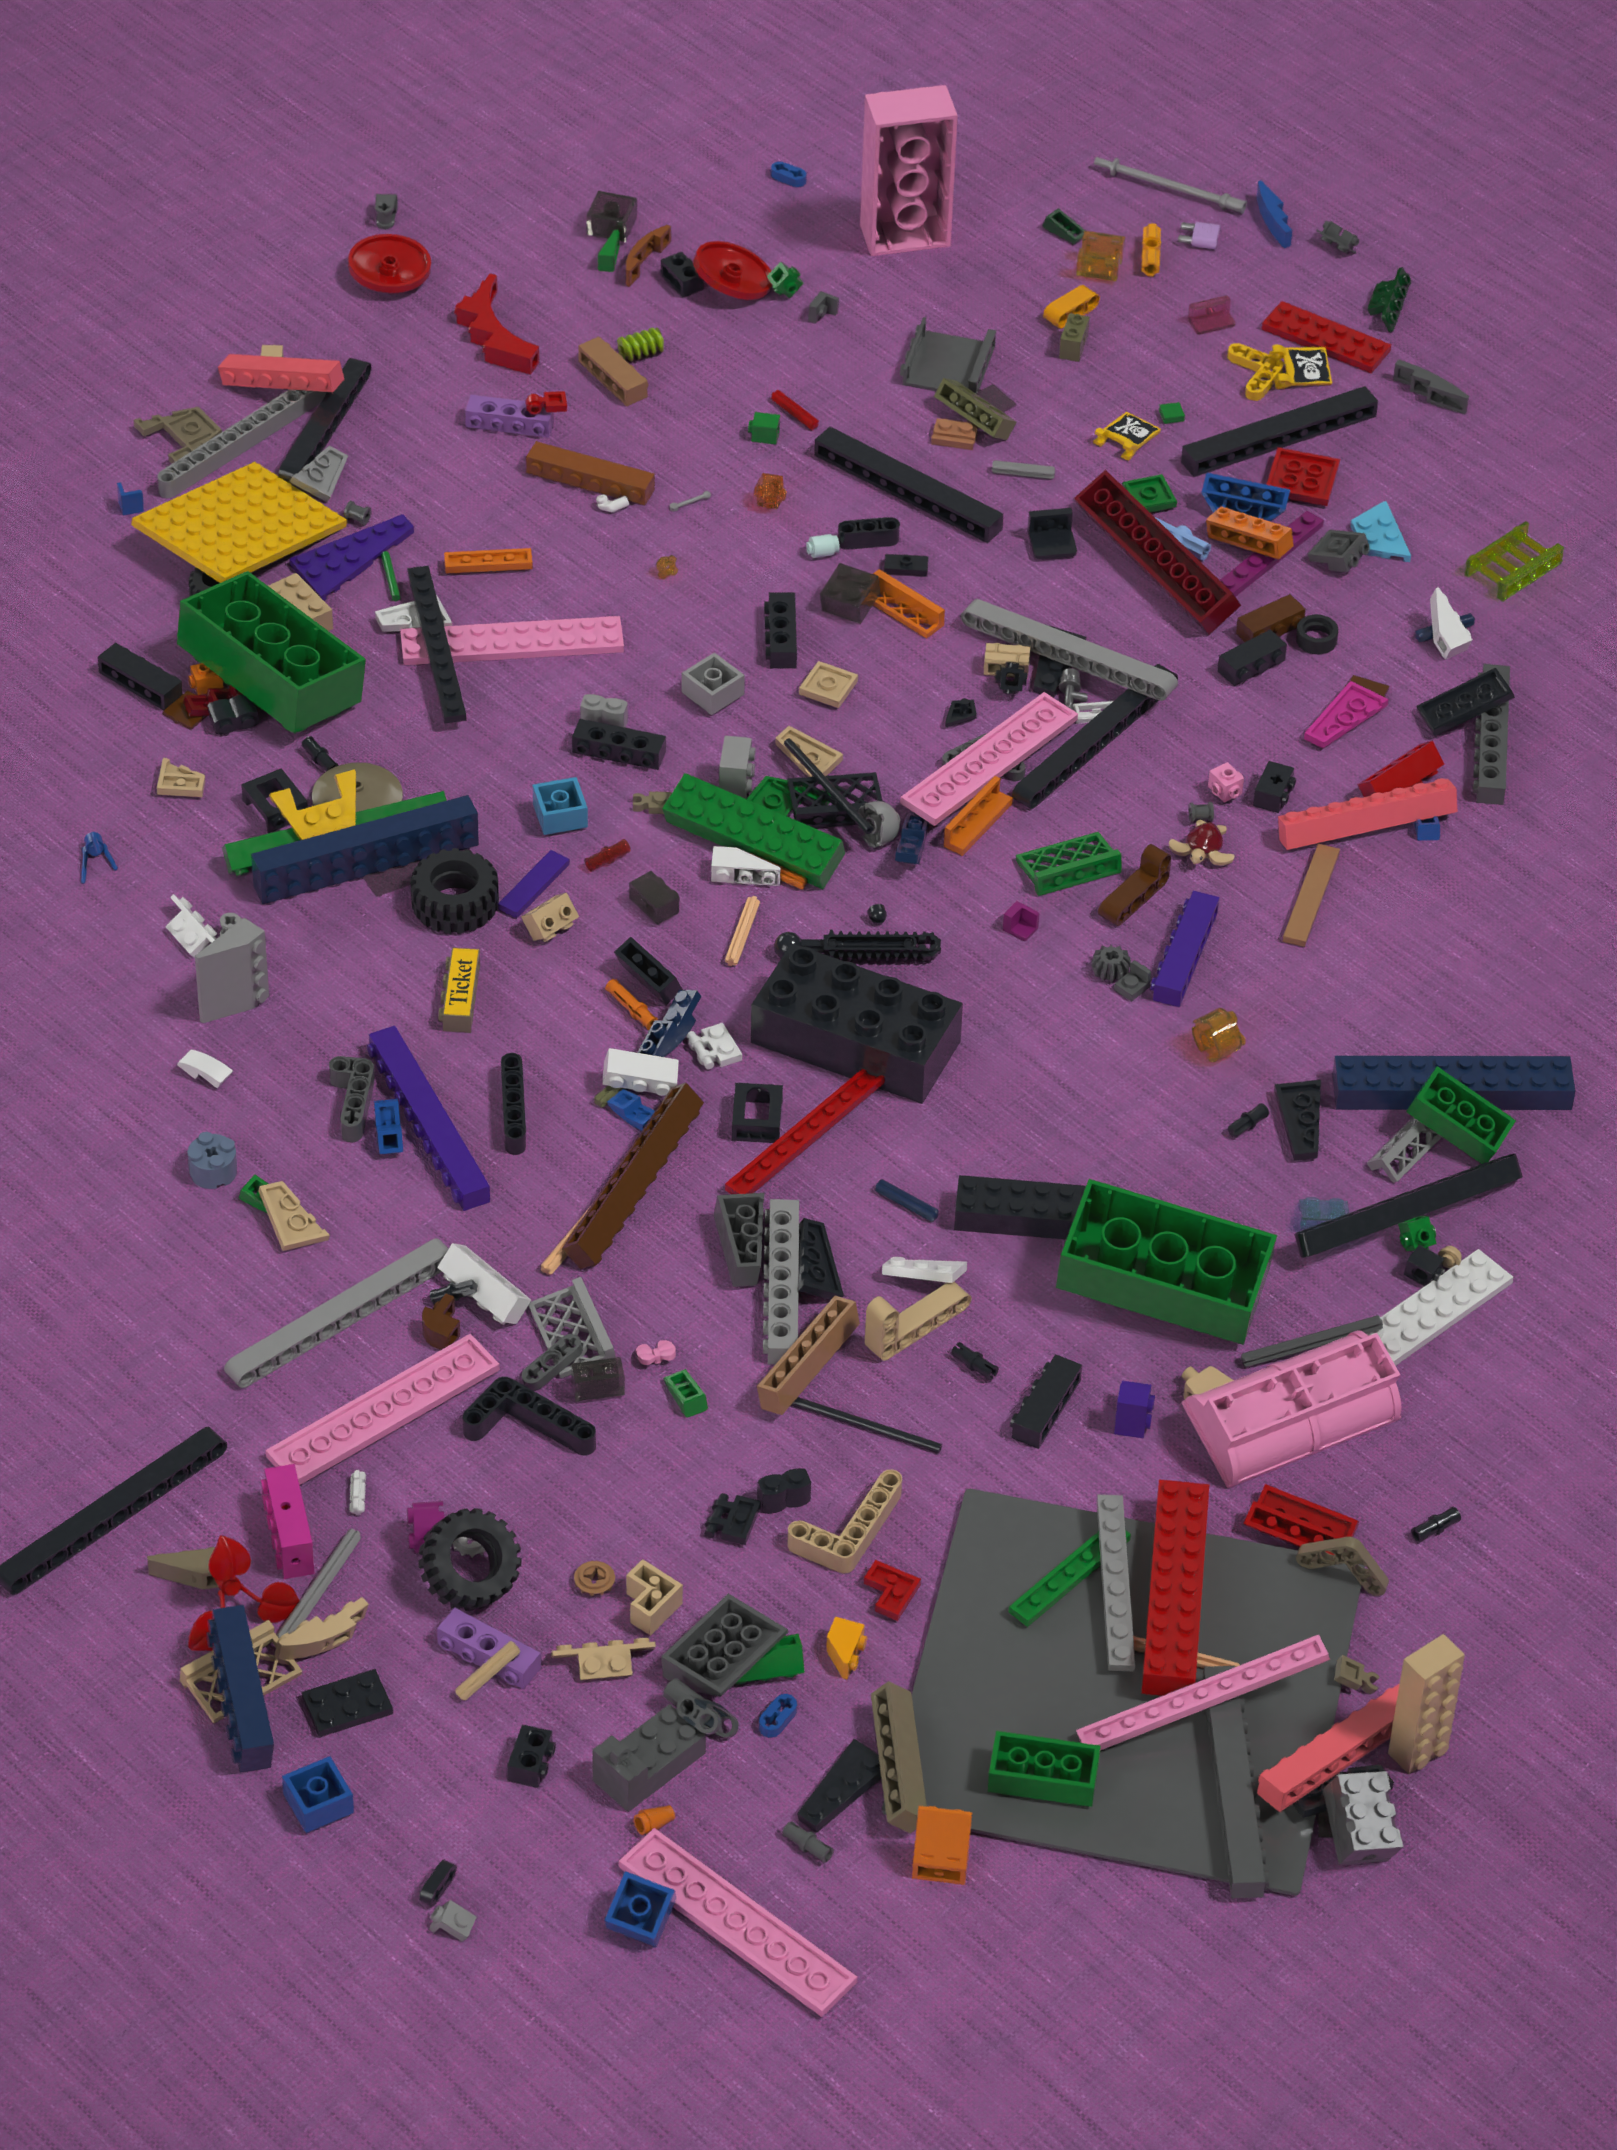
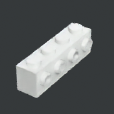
M452 1243L437 1267L444 1273L443 1277L449 1282L460 1283L474 1280L478 1286L477 1292L469 1295V1297L475 1298L477 1300L476 1304L480 1308L493 1313V1318L503 1325L506 1323L517 1324L531 1302L529 1297L465 1245Z

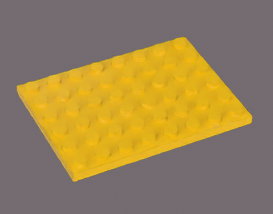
M256 462L250 463L133 517L131 521V526L220 583L246 571L251 573L345 528L347 524V519L297 489L292 484L278 478L275 473H272Z

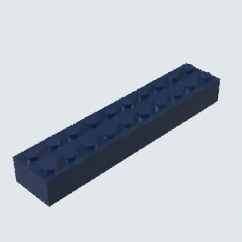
M469 795L252 853L253 887L263 905L427 859V856L432 853H439L440 850L446 849V851H451L452 848H459L460 851L478 846V812Z
M1570 1056L1334 1057L1332 1078L1336 1110H1407L1437 1066L1500 1110H1572L1575 1084Z

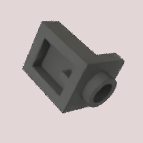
M820 291L809 305L808 321L816 324L826 313L836 316L839 298Z
M1134 960L1130 964V972L1115 983L1114 990L1132 1002L1150 988L1151 971Z

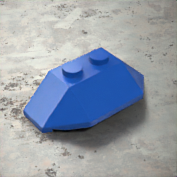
M1206 472L1201 493L1213 513L1219 507H1226L1271 522L1286 511L1290 489Z

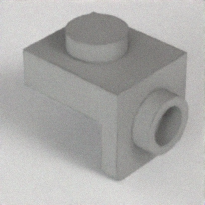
M449 1900L443 1906L438 1905L434 1909L430 1917L432 1924L429 1930L434 1933L439 1928H442L463 1942L468 1938L477 1916Z

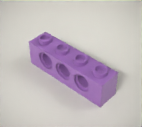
M470 395L465 411L466 427L549 438L554 423V412H546L545 408H542L539 414L533 415L527 411L525 401Z
M454 1608L437 1628V1641L444 1650L452 1651L461 1656L465 1661L473 1662L480 1667L508 1642H514L519 1647L520 1653L495 1674L503 1678L510 1685H516L524 1690L541 1669L540 1652L457 1608Z

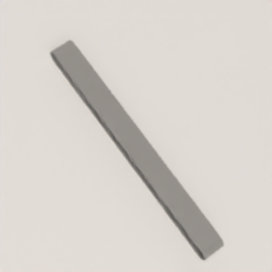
M287 390L160 471L157 475L159 495L163 498H173L319 405L327 392Z
M974 599L960 616L962 622L970 628L1014 645L1028 646L1032 652L1159 701H1164L1178 685L1176 677L1170 672L980 599Z
M432 1239L235 1355L225 1364V1373L240 1388L252 1385L441 1273L442 1271L437 1267L449 1248L440 1239Z

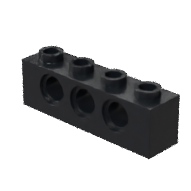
M769 592V601H764V614H769V616H765V629H769V631H765V644H769L765 648V658L770 660V669H797L795 592Z
M579 719L572 735V753L659 770L666 753V736Z

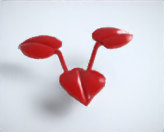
M220 1535L208 1563L209 1572L215 1578V1582L220 1588L218 1591L220 1607L225 1608V1595L234 1596L241 1590L260 1603L257 1608V1615L262 1620L276 1623L287 1619L300 1601L295 1590L287 1583L274 1582L264 1589L262 1598L256 1596L236 1576L245 1574L249 1570L251 1565L249 1552L236 1540ZM213 1611L203 1613L195 1621L188 1638V1648L190 1650L213 1651V1647H208L206 1633L209 1632L208 1620L212 1619Z

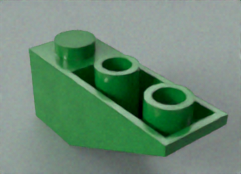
M799 1634L784 1636L735 1684L740 1685L752 1680L768 1681L774 1677L781 1676L795 1677L798 1674L805 1673L803 1649Z

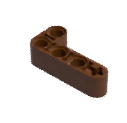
M1149 844L1141 855L1140 868L1102 901L1098 909V915L1116 926L1123 924L1167 883L1170 876L1171 855L1157 846Z

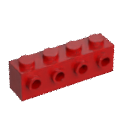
M1429 741L1415 746L1357 785L1363 797L1371 796L1373 793L1390 792L1395 788L1413 787L1415 784L1423 783V778L1436 775L1438 773L1437 769L1445 764L1434 742Z

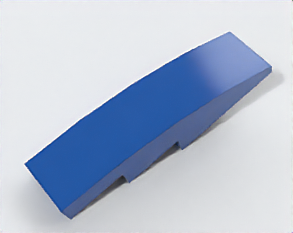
M1260 180L1257 185L1256 199L1262 218L1284 249L1290 247L1293 230L1287 225L1288 216L1283 212L1284 202Z

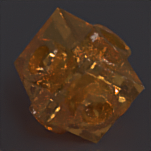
M762 473L754 488L757 506L767 509H778L781 502L785 501L786 488L783 486V476Z

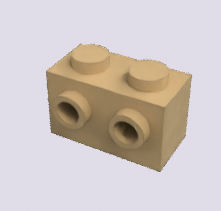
M567 892L555 895L521 916L533 941L543 939L544 942L555 937L557 930L561 929L563 931L573 926L572 921L579 917Z

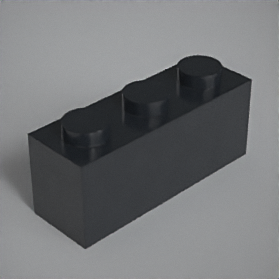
M1268 630L1219 655L1217 672L1233 686H1236L1285 661L1287 644L1274 632Z
M629 937L614 951L621 966L664 1005L672 1001L679 990H683L677 978L632 937Z

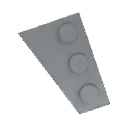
M329 445L311 463L292 476L289 482L328 502L348 455Z

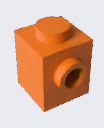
M203 663L190 666L191 675L188 676V682L191 689L195 688L197 695L207 694L208 688L223 689V679L210 670L209 667H206Z

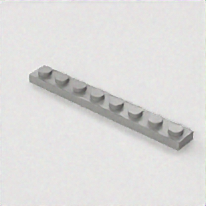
M1097 1495L1108 1671H1134L1135 1654L1123 1495Z

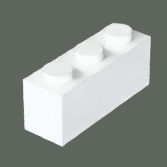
M609 1048L604 1060L602 1084L613 1088L621 1087L633 1089L637 1092L645 1091L666 1096L669 1090L677 1085L679 1060Z

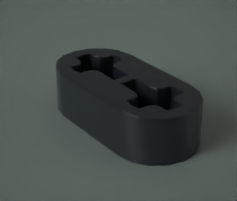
M443 1859L425 1882L420 1892V1901L434 1906L454 1879L457 1865Z

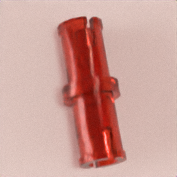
M622 839L610 847L605 846L601 848L600 852L585 858L584 862L588 870L592 872L606 863H613L614 859L629 853L631 848L629 843Z

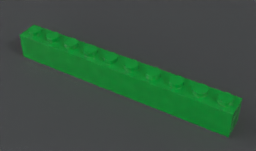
M440 791L356 812L355 825L447 801L445 792ZM289 828L225 844L222 847L228 873H235L236 876L248 874L249 869H252V853L300 841V839L293 831L294 829Z

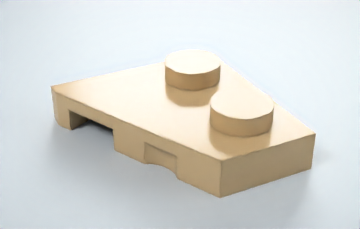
M163 758L157 785V795L203 797L206 782L205 775L197 771H191L183 765L179 767L170 764V759Z

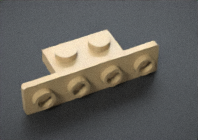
M649 1638L634 1639L633 1644H624L623 1640L608 1641V1646L599 1647L597 1642L584 1643L582 1648L572 1649V1645L556 1646V1650L551 1652V1658L578 1656L580 1681L632 1676L630 1652L653 1650L656 1644L655 1642H649Z

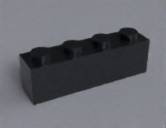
M116 642L97 656L100 674L163 711L183 695L182 681L178 677L172 676L162 668L155 666L145 658L136 655L128 648Z
M1055 1354L1051 1362H1046L1040 1380L1036 1379L1034 1381L1030 1396L1024 1397L1020 1412L1015 1413L1011 1419L1010 1427H1012L1013 1439L1035 1448H1040L1079 1385L1082 1375V1364Z

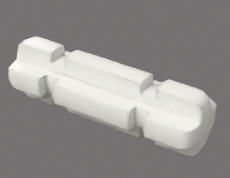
M355 1470L351 1474L350 1512L351 1514H356V1516L361 1515L365 1511L366 1474L359 1470Z

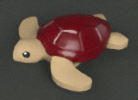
M1198 820L1196 827L1187 835L1186 843H1180L1174 839L1169 841V848L1176 855L1186 856L1191 853L1190 859L1193 864L1201 863L1205 858H1209L1214 865H1227L1234 860L1233 854L1218 852L1223 846L1222 835L1226 833L1227 829L1223 825L1216 826L1212 822Z

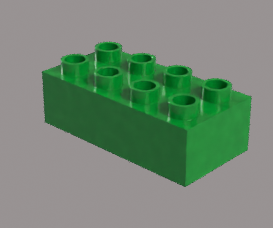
M249 571L180 601L177 644L191 654L197 662L203 663L220 676L227 685L233 686L254 702L256 707L263 709L279 721L286 730L293 733L305 731L309 726L330 716H336L343 710L361 702L366 659Z
M1089 1179L1061 1253L1055 1288L1244 1345L1271 1266L1277 1235Z

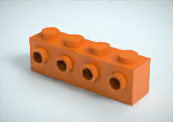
M1219 507L1206 519L1208 538L1272 558L1280 559L1294 546L1292 528L1262 518L1250 516L1226 507Z

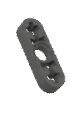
M567 1334L534 1360L522 1372L524 1385L531 1390H538L546 1385L582 1354L583 1346L580 1338L575 1334ZM549 1359H559L558 1363L554 1366L546 1365Z

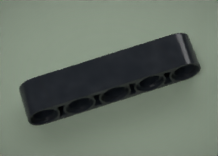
M507 1053L501 1058L505 1150L509 1154L518 1155L526 1150L523 1064L519 1054Z

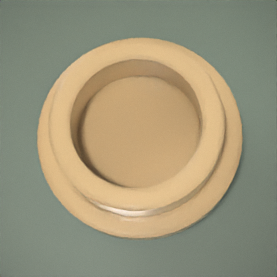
M1446 1246L1438 1252V1255L1444 1258V1267L1452 1268L1455 1265H1460L1462 1255L1457 1248Z

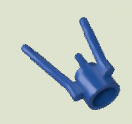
M97 832L88 833L84 838L85 846L82 847V884L86 882L88 854L98 856L104 852L113 869H118L108 851L107 844L103 843L101 834Z

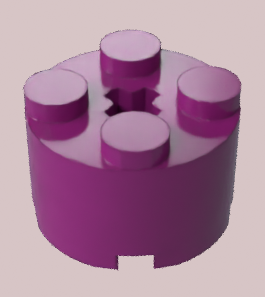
M443 1501L412 1503V1507L407 1508V1523L413 1526V1533L408 1534L409 1549H414L415 1554H419L420 1546L425 1543L423 1538L427 1532L444 1518V1511L439 1512V1507L444 1506Z

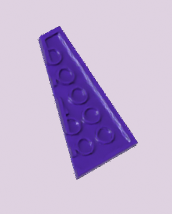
M401 514L289 559V563L292 569L325 601L328 594L337 592L340 589V585L346 581L353 580L370 567L374 559L378 556L381 557L383 552L392 546L399 545L414 533V526L404 514Z

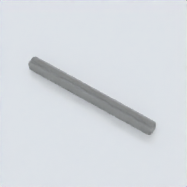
M354 1529L347 1531L277 1633L278 1638L285 1633L291 1634L300 1623L306 1620L360 1541L359 1531Z

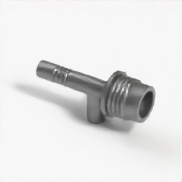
M1068 668L1062 672L1059 689L1065 693L1064 705L1073 710V700L1086 702L1088 693L1079 692L1081 690L1079 671Z

